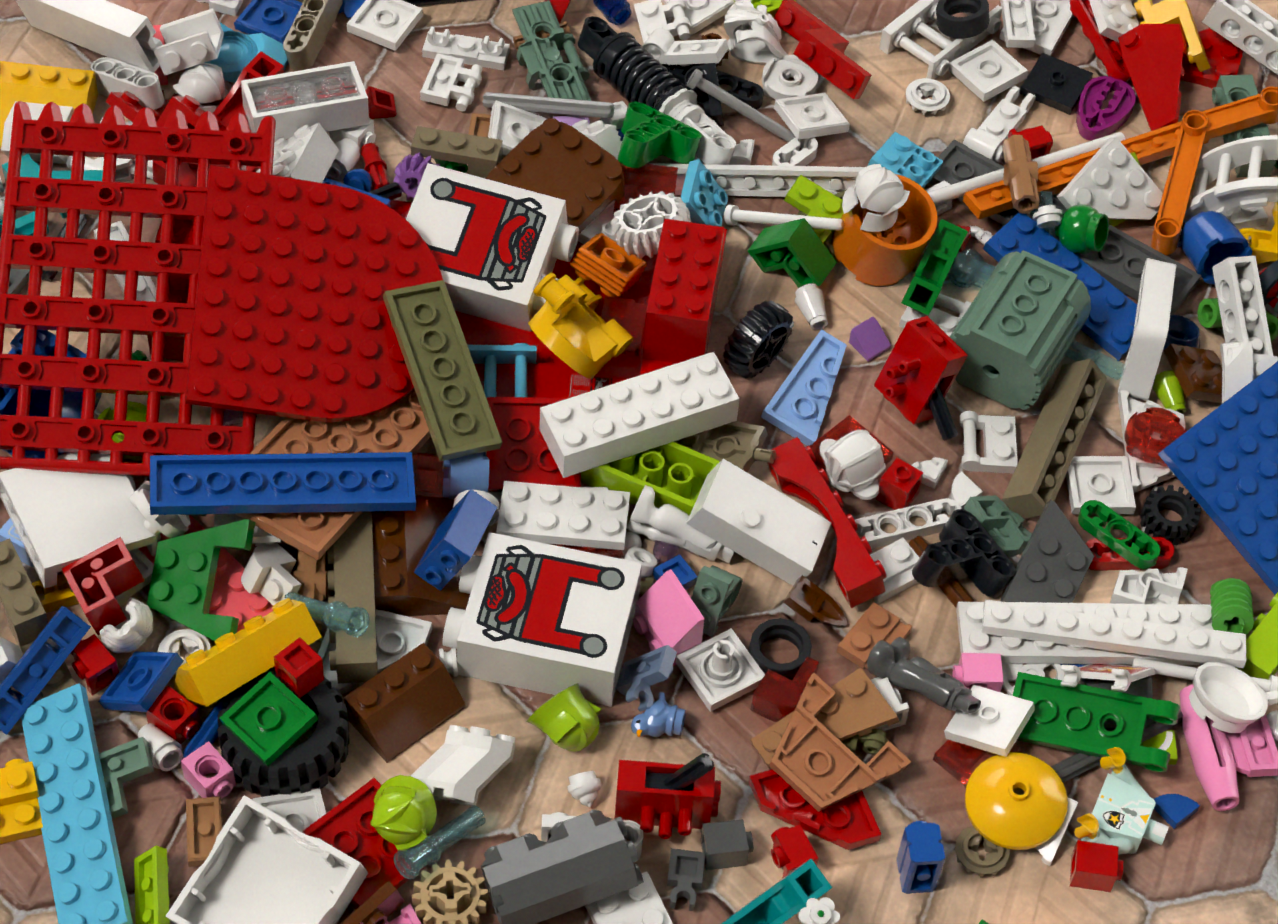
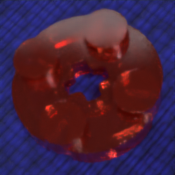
M1151 407L1138 415V412L1134 413L1130 417L1124 433L1127 453L1147 463L1168 467L1158 453L1187 431L1186 427L1184 430L1183 426L1179 423L1180 418L1176 414L1163 408ZM1157 432L1160 434L1161 440L1154 439L1150 435Z

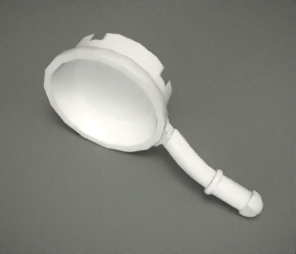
M1206 662L1197 668L1193 679L1194 687L1189 695L1192 708L1203 721L1207 716L1214 721L1211 725L1212 727L1228 733H1241L1249 724L1254 723L1265 715L1268 705L1278 703V690L1264 692L1246 673L1231 665L1220 662Z

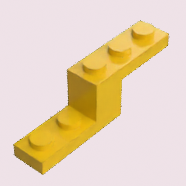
M1138 0V2L1134 3L1139 18L1144 17L1145 20L1140 22V24H1180L1183 27L1186 43L1189 45L1186 55L1190 64L1195 62L1200 72L1211 68L1186 0H1163L1154 5L1152 0Z

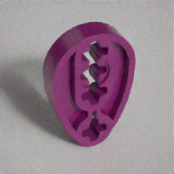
M1111 76L1096 77L1086 83L1081 93L1076 113L1079 134L1084 139L1092 141L1108 136L1118 130L1128 120L1136 101V96L1131 86L1125 81L1114 79ZM1112 90L1115 91L1107 108L1101 110L1104 100L1108 98V94Z

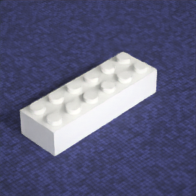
M710 352L540 407L539 429L563 478L737 421L740 399L714 352Z

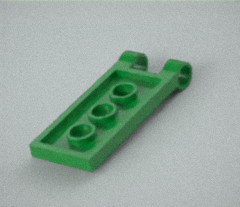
M1018 672L1013 696L1032 701L1035 707V711L1019 735L1018 741L1100 758L1110 756L1107 753V749L1119 747L1125 753V763L1138 765L1154 772H1167L1170 753L1158 748L1144 747L1141 744L1147 718L1161 724L1175 725L1177 724L1180 711L1178 704L1171 701L1157 700L1077 684L1076 687L1061 686L1062 680ZM1106 721H1114L1117 724L1116 729L1107 731L1104 728Z

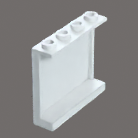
M78 453L60 455L58 459L77 460ZM91 454L90 461L110 462V454ZM13 468L0 472V497L44 589L57 585V572L62 571L61 568L119 537L122 538L128 551L147 546L151 556L156 555L157 541H160L161 537L160 534L156 536L147 530L144 525L146 519L129 500V497L136 491V486L131 476Z

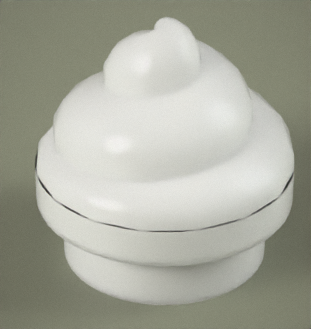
M595 771L582 772L568 777L570 785L567 786L568 792L574 799L580 800L582 805L591 807L593 800L598 796V790L602 786L600 778H596Z

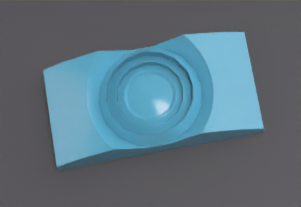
M222 23L220 25L224 36L217 59L205 62L221 67L224 80L233 83L237 81L242 70L260 51L282 64L284 70L289 63L281 42L263 33L243 34L233 31Z

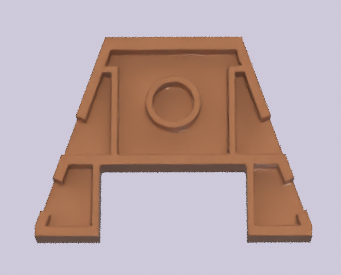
M813 673L803 690L769 766L820 812L905 770L912 761L890 741L867 764L859 759L815 718L831 701L836 692L818 675Z

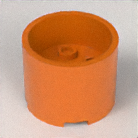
M897 175L904 186V190L910 192L907 201L898 209L897 220L893 227L880 232L860 230L868 212L875 214L882 212L861 208L858 199V204L848 213H843L841 217L844 221V228L834 231L832 245L838 263L842 262L849 271L856 275L855 279L860 282L874 286H889L898 283L900 279L907 276L914 269L936 229L937 210L932 198L923 187L907 177Z

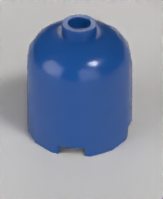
M1200 212L1189 219L1181 231L1180 244L1184 254L1197 274L1202 275L1201 278L1208 284H1215L1212 267L1229 257L1252 256V249L1247 239L1231 220L1221 212Z

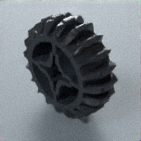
M772 300L764 301L760 305L757 304L752 311H747L746 316L740 319L739 324L734 327L733 333L728 336L729 341L724 346L723 358L724 363L729 366L728 368L746 379L749 377L753 378L758 372L762 373L766 367H770V364L777 360V356L783 351V347L789 342L788 337L792 334L794 322L793 316L788 313L789 311Z

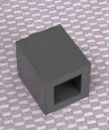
M743 819L702 824L700 841L702 852H705L704 863L706 870L747 865L748 854L753 852L754 845L751 831H745Z

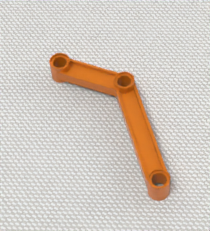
M1266 87L1260 94L1205 111L1191 110L1184 114L1154 224L1151 248L1164 255H1170L1177 249L1204 141L1261 123H1277L1278 87Z

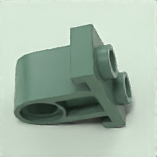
M714 565L710 568L704 566L700 570L691 597L705 618L703 633L711 637L717 632L719 620L735 602L743 582L742 578Z

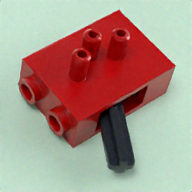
M928 316L908 321L874 386L913 425L934 418L944 441L952 439L958 435V431L944 398L968 354Z
M702 753L686 765L619 760L615 818L621 817L622 820H631L638 823L644 833H650L654 830V826H659L658 836L662 839L672 837V827H678V833L682 836L690 835L692 829H702V824L710 823L711 817L718 816L721 781L715 780L714 762L705 753Z

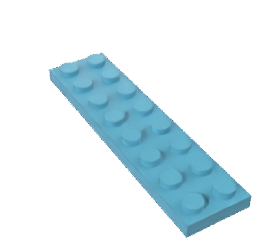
M78 683L31 703L21 716L28 759L34 765L40 796L38 797L43 825L41 830L58 923L133 924L87 691L81 683Z

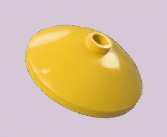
M1009 752L1007 757L995 755L988 758L974 770L966 786L965 808L970 822L985 839L1003 848L1025 850L1046 843L1059 831L1067 813V793L1061 778L1047 763L1028 754ZM1021 788L1024 794L1017 795L1013 792V789Z

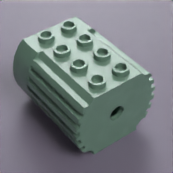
M1024 250L1021 253L1015 251L1003 256L950 335V338L968 354L955 378L957 383L1012 409L1021 408L1025 410L1030 405L1033 406L1090 315L1091 298L1085 284L1077 279L1078 275Z

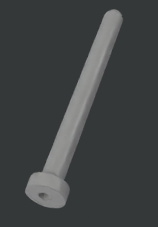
M695 69L686 84L689 88L694 89L697 87L786 142L795 138V135L789 129L703 78L702 71Z

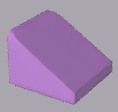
M874 317L867 319L851 330L849 343L868 362L891 348L889 340Z

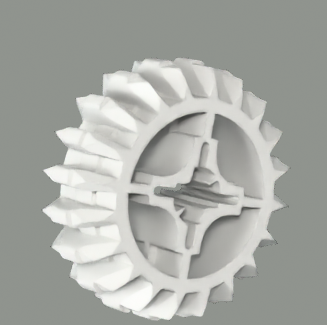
M651 191L645 196L640 194L639 198H630L628 204H621L620 210L614 212V218L611 220L613 239L619 246L624 247L629 256L635 254L640 259L648 255L652 258L653 255L658 253L664 218L691 222L689 209L681 197H675L673 193L665 195L663 191H660L658 194H653Z

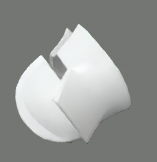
M210 63L189 67L181 74L179 84L173 85V88L180 97L185 95L193 97L200 103L199 107L205 112L210 111L213 113L216 110V106L214 104L202 106L201 103L213 102L222 98L224 100L229 93L225 88L222 68Z
M881 164L869 165L858 172L855 185L850 186L845 191L842 201L843 212L846 214L858 204L859 199L861 208L882 212L880 214L868 212L860 230L868 232L885 231L893 227L897 220L898 209L907 201L910 191L904 190V186L898 176L885 167H881Z

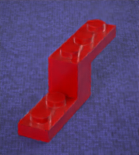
M783 0L774 19L780 28L799 41L793 54L852 99H860L872 75L844 54L849 41L794 0Z
M128 91L111 92L105 101L110 106L115 105L119 107L123 115L131 122H134L138 111L144 108L138 103V97ZM188 95L184 97L172 96L161 115L149 108L154 113L157 127H163L169 113L178 109L184 113L188 129H194L200 115L205 112L199 107L200 103ZM215 115L219 130L225 131L226 127L221 124L222 119Z

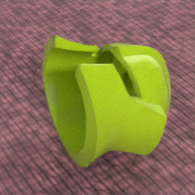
M577 683L564 689L542 704L526 722L546 733L555 745L568 751L576 752L586 748L595 740L600 726L598 714L602 709L584 698Z
M398 775L384 782L377 791L370 824L382 838L394 844L398 851L414 847L427 838V834L436 823L437 810L433 794L423 782L411 776Z

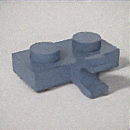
M669 645L624 662L615 689L626 696L627 702L636 700L639 697L640 705L638 710L640 712L649 709L653 705L654 700L650 686L663 682L670 677L673 672V663L677 652Z

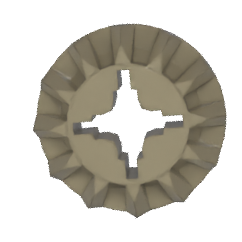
M974 826L964 829L959 834L954 848L957 855V863H962L967 873L970 871L978 873L980 878L985 874H993L995 876L999 870L1005 868L1010 856V849L991 843L980 835ZM981 841H983L984 850L989 852L983 861L979 858V853L976 852Z

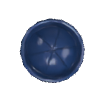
M1171 314L1163 351L1170 344L1200 348L1198 326L1186 317Z

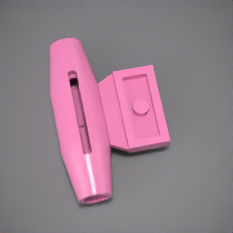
M1189 685L1183 688L1179 695L1181 712L1183 714V732L1195 773L1212 807L1217 811L1230 810L1239 804L1236 771L1246 774L1247 777L1278 776V751L1265 713L1262 718L1249 724L1241 733L1220 731L1211 726L1214 722L1206 716L1203 721L1196 714L1189 699L1194 685Z

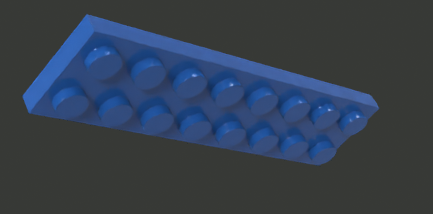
M412 452L150 456V515L415 511L416 507Z

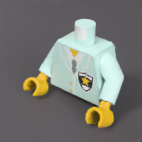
M1119 747L1107 749V753L1110 756L1102 757L1100 765L1105 770L1112 769V772L1107 774L1092 814L1088 813L1077 818V822L1081 823L1082 826L1075 828V836L1082 838L1081 841L1119 846L1118 855L1135 854L1142 838L1162 845L1169 826L1150 819L1156 804L1155 800L1148 795L1124 764L1126 761L1124 751Z

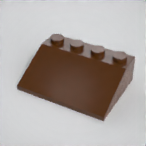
M415 491V511H372L376 609L403 616L448 614L451 607L466 610L470 594L459 592L462 568L441 591L414 573L440 522L453 509L454 500Z

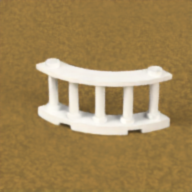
M1278 135L1239 139L1216 147L1200 156L1194 178L1196 182L1193 199L1188 202L1184 221L1187 222L1200 212L1216 211L1226 215L1227 210L1240 206L1242 209L1267 206L1268 202H1278V177L1259 178L1262 161L1278 160ZM1249 163L1247 179L1229 182L1231 169ZM1217 179L1216 186L1206 190V187Z

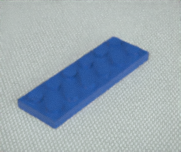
M1016 214L985 243L983 250L998 262L1008 253L1015 251L1021 253L1024 250L1077 274V279L1085 284L1091 298L1090 315L1081 330L1118 361L1129 351L1133 337L1137 304L1077 255L1063 247L1061 242L1045 229L1038 228L1037 223L1028 215Z

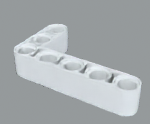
M1146 258L1140 282L1133 337L1121 375L1118 395L1120 390H1126L1130 392L1129 397L1144 401L1149 399L1167 338L1176 264Z

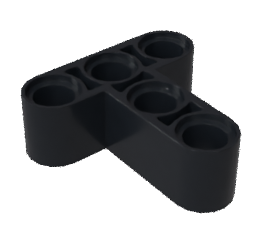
M957 509L953 511L939 534L941 542L930 544L925 548L912 570V575L919 584L926 587H935L969 577L983 594L994 598L1002 594L1014 576L1016 569L1012 561L976 517L966 510Z

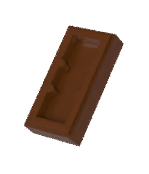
M390 881L386 882L341 924H385L387 918L405 901Z

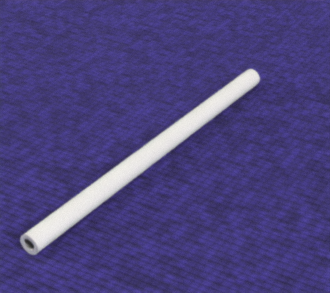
M1117 132L1032 159V161H1036L1038 168L1101 148L1110 137H1117L1120 141L1126 139L1122 132ZM1004 168L927 193L935 205L964 196L965 192L1004 180Z

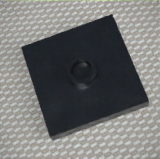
M1042 53L1022 84L1019 93L1023 96L1031 93L1036 96L1035 101L1071 114L1080 99L1086 83L1092 79L1093 73Z

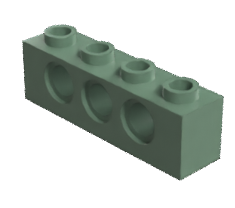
M1220 75L1217 86L1212 89V102L1218 107L1257 95L1258 92L1253 75ZM1261 123L1223 135L1224 144L1239 139L1270 135L1268 125ZM1276 160L1262 161L1259 177H1269ZM1249 163L1235 168L1237 178L1248 176Z

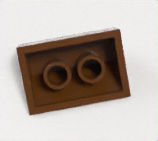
M424 643L344 697L348 721L386 763L466 707L445 665Z

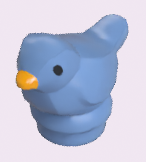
M659 692L658 700L649 709H646L644 713L638 714L633 718L631 723L632 732L637 734L638 737L643 735L659 737L664 733L669 736L673 734L681 736L686 709L678 708L677 705L670 706L665 700V693Z

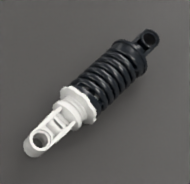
M594 16L587 17L578 40V47L594 60V73L606 80L629 103H644L698 130L702 137L696 155L704 164L729 165L736 141L725 133L697 105V94L681 83L679 79L675 78L671 72H668L667 68L654 59L636 41L631 33L621 32L617 34L605 20Z

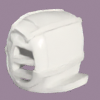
M855 430L837 441L825 439L821 442L819 446L820 455L824 460L827 476L832 488H837L843 492L851 491L862 500H871L878 495L879 483L877 478L883 473L886 465L880 444L867 430Z

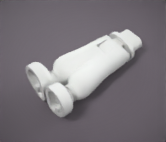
M645 485L627 525V531L645 535L653 542L680 547L710 561H715L718 558L730 563L734 551L686 524L690 515L670 504H664L659 509L655 507L654 489Z

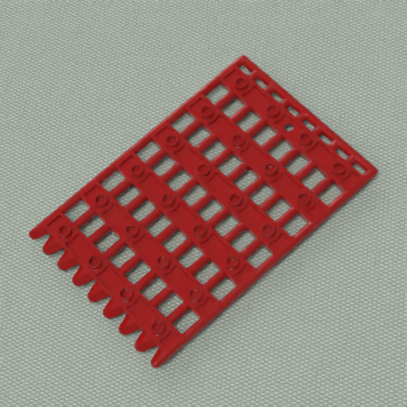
M23 101L15 103L0 241V388L18 389L16 415H0V449L12 450V457L0 456V469L23 468L73 473L150 476V456L231 455L250 454L253 451L256 413L243 412L242 426H223L224 409L211 407L210 425L191 424L192 405L185 404L210 164L229 165V168L238 170L242 169V165L260 166V173L272 175L276 120L273 116H265L257 132L252 133L250 132L247 118L241 113L233 115L226 130L220 131L217 119L210 111L200 115L194 129H188L185 115L178 109L169 113L163 127H157L154 113L147 107L138 111L132 125H126L122 110L115 105L107 109L101 124L94 122L92 110L84 103L75 108L69 122H63L60 107L54 102H49L43 107L38 120H32L27 103ZM22 153L41 154L39 178L20 177ZM54 155L73 156L70 179L52 178ZM85 156L104 157L102 181L83 180ZM117 158L135 159L133 183L115 182ZM148 160L167 161L165 185L146 184ZM179 162L198 163L196 187L177 186ZM16 210L36 211L33 236L14 235ZM48 212L67 213L65 238L46 237ZM80 214L99 215L97 239L78 238ZM112 216L131 217L129 241L110 240ZM143 217L162 218L160 243L141 242ZM175 219L194 220L192 245L173 244ZM11 269L30 270L27 295L8 294ZM43 270L62 271L60 297L40 296ZM75 272L94 273L92 298L72 297ZM106 274L126 275L124 300L104 299ZM138 276L157 277L155 302L136 301ZM170 277L189 278L187 303L168 302ZM5 328L24 329L22 355L2 354ZM37 330H56L54 356L35 355ZM69 331L88 332L86 358L67 357ZM101 333L121 334L118 360L99 359ZM133 335L153 336L151 361L131 360ZM165 336L185 337L183 363L163 362ZM31 390H51L48 417L29 416ZM64 391L83 392L81 419L61 418ZM96 393L115 394L113 420L94 419ZM128 394L148 395L146 422L126 421ZM161 396L180 397L178 423L159 422ZM115 433L124 434V440L119 443L114 442L112 437ZM25 451H45V458H25ZM58 452L78 453L77 460L58 459ZM91 454H110V462L90 461ZM123 455L143 456L142 463L123 462Z

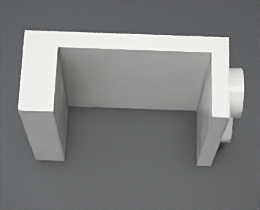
M214 8L161 25L160 31L166 44L155 47L153 51L164 76L217 59L224 32Z

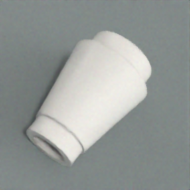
M806 284L798 288L795 292V303L811 328L818 330L827 326L828 320L823 291L816 284Z
M152 723L144 725L139 730L138 738L144 737L149 743L152 763L155 768L162 771H170L180 764L183 758L180 743Z

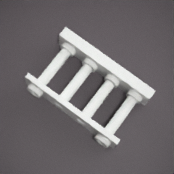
M919 0L882 30L879 49L888 55L896 47L904 48L929 65L926 78L936 79L948 71L951 61L963 56L990 33L994 34L999 29L1002 7L997 5L989 12L990 21L988 28L981 34L965 39L957 38L952 42L926 25L930 20H937L936 7L939 0ZM964 12L968 16L973 15V13ZM914 33H920L943 50L935 56L909 39V37Z

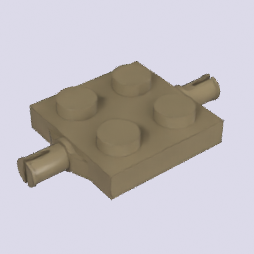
M734 421L677 440L678 444L691 447L692 450L719 461L725 459L747 473L751 465L757 460L774 463L776 459L775 450L761 448L768 436L766 428L754 424Z

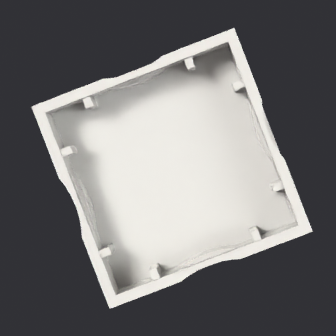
M244 795L216 837L209 856L192 874L166 914V917L173 924H337L368 875V872L361 862L319 838H314L298 831L286 819Z

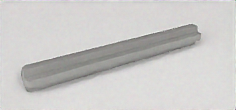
M486 92L483 95V106L492 108L497 100L525 111L612 118L615 109L614 104L609 102Z

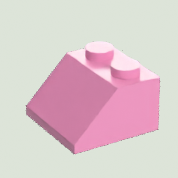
M672 569L666 571L636 602L635 616L632 620L636 631L640 635L644 634L647 638L650 651L669 645L677 652V656L702 643L705 618Z

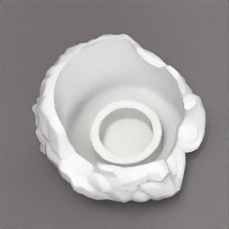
M132 597L127 600L122 610L128 620L115 627L110 624L106 625L99 632L102 644L107 650L113 653H127L140 648L146 642V639L153 632V614L148 605Z

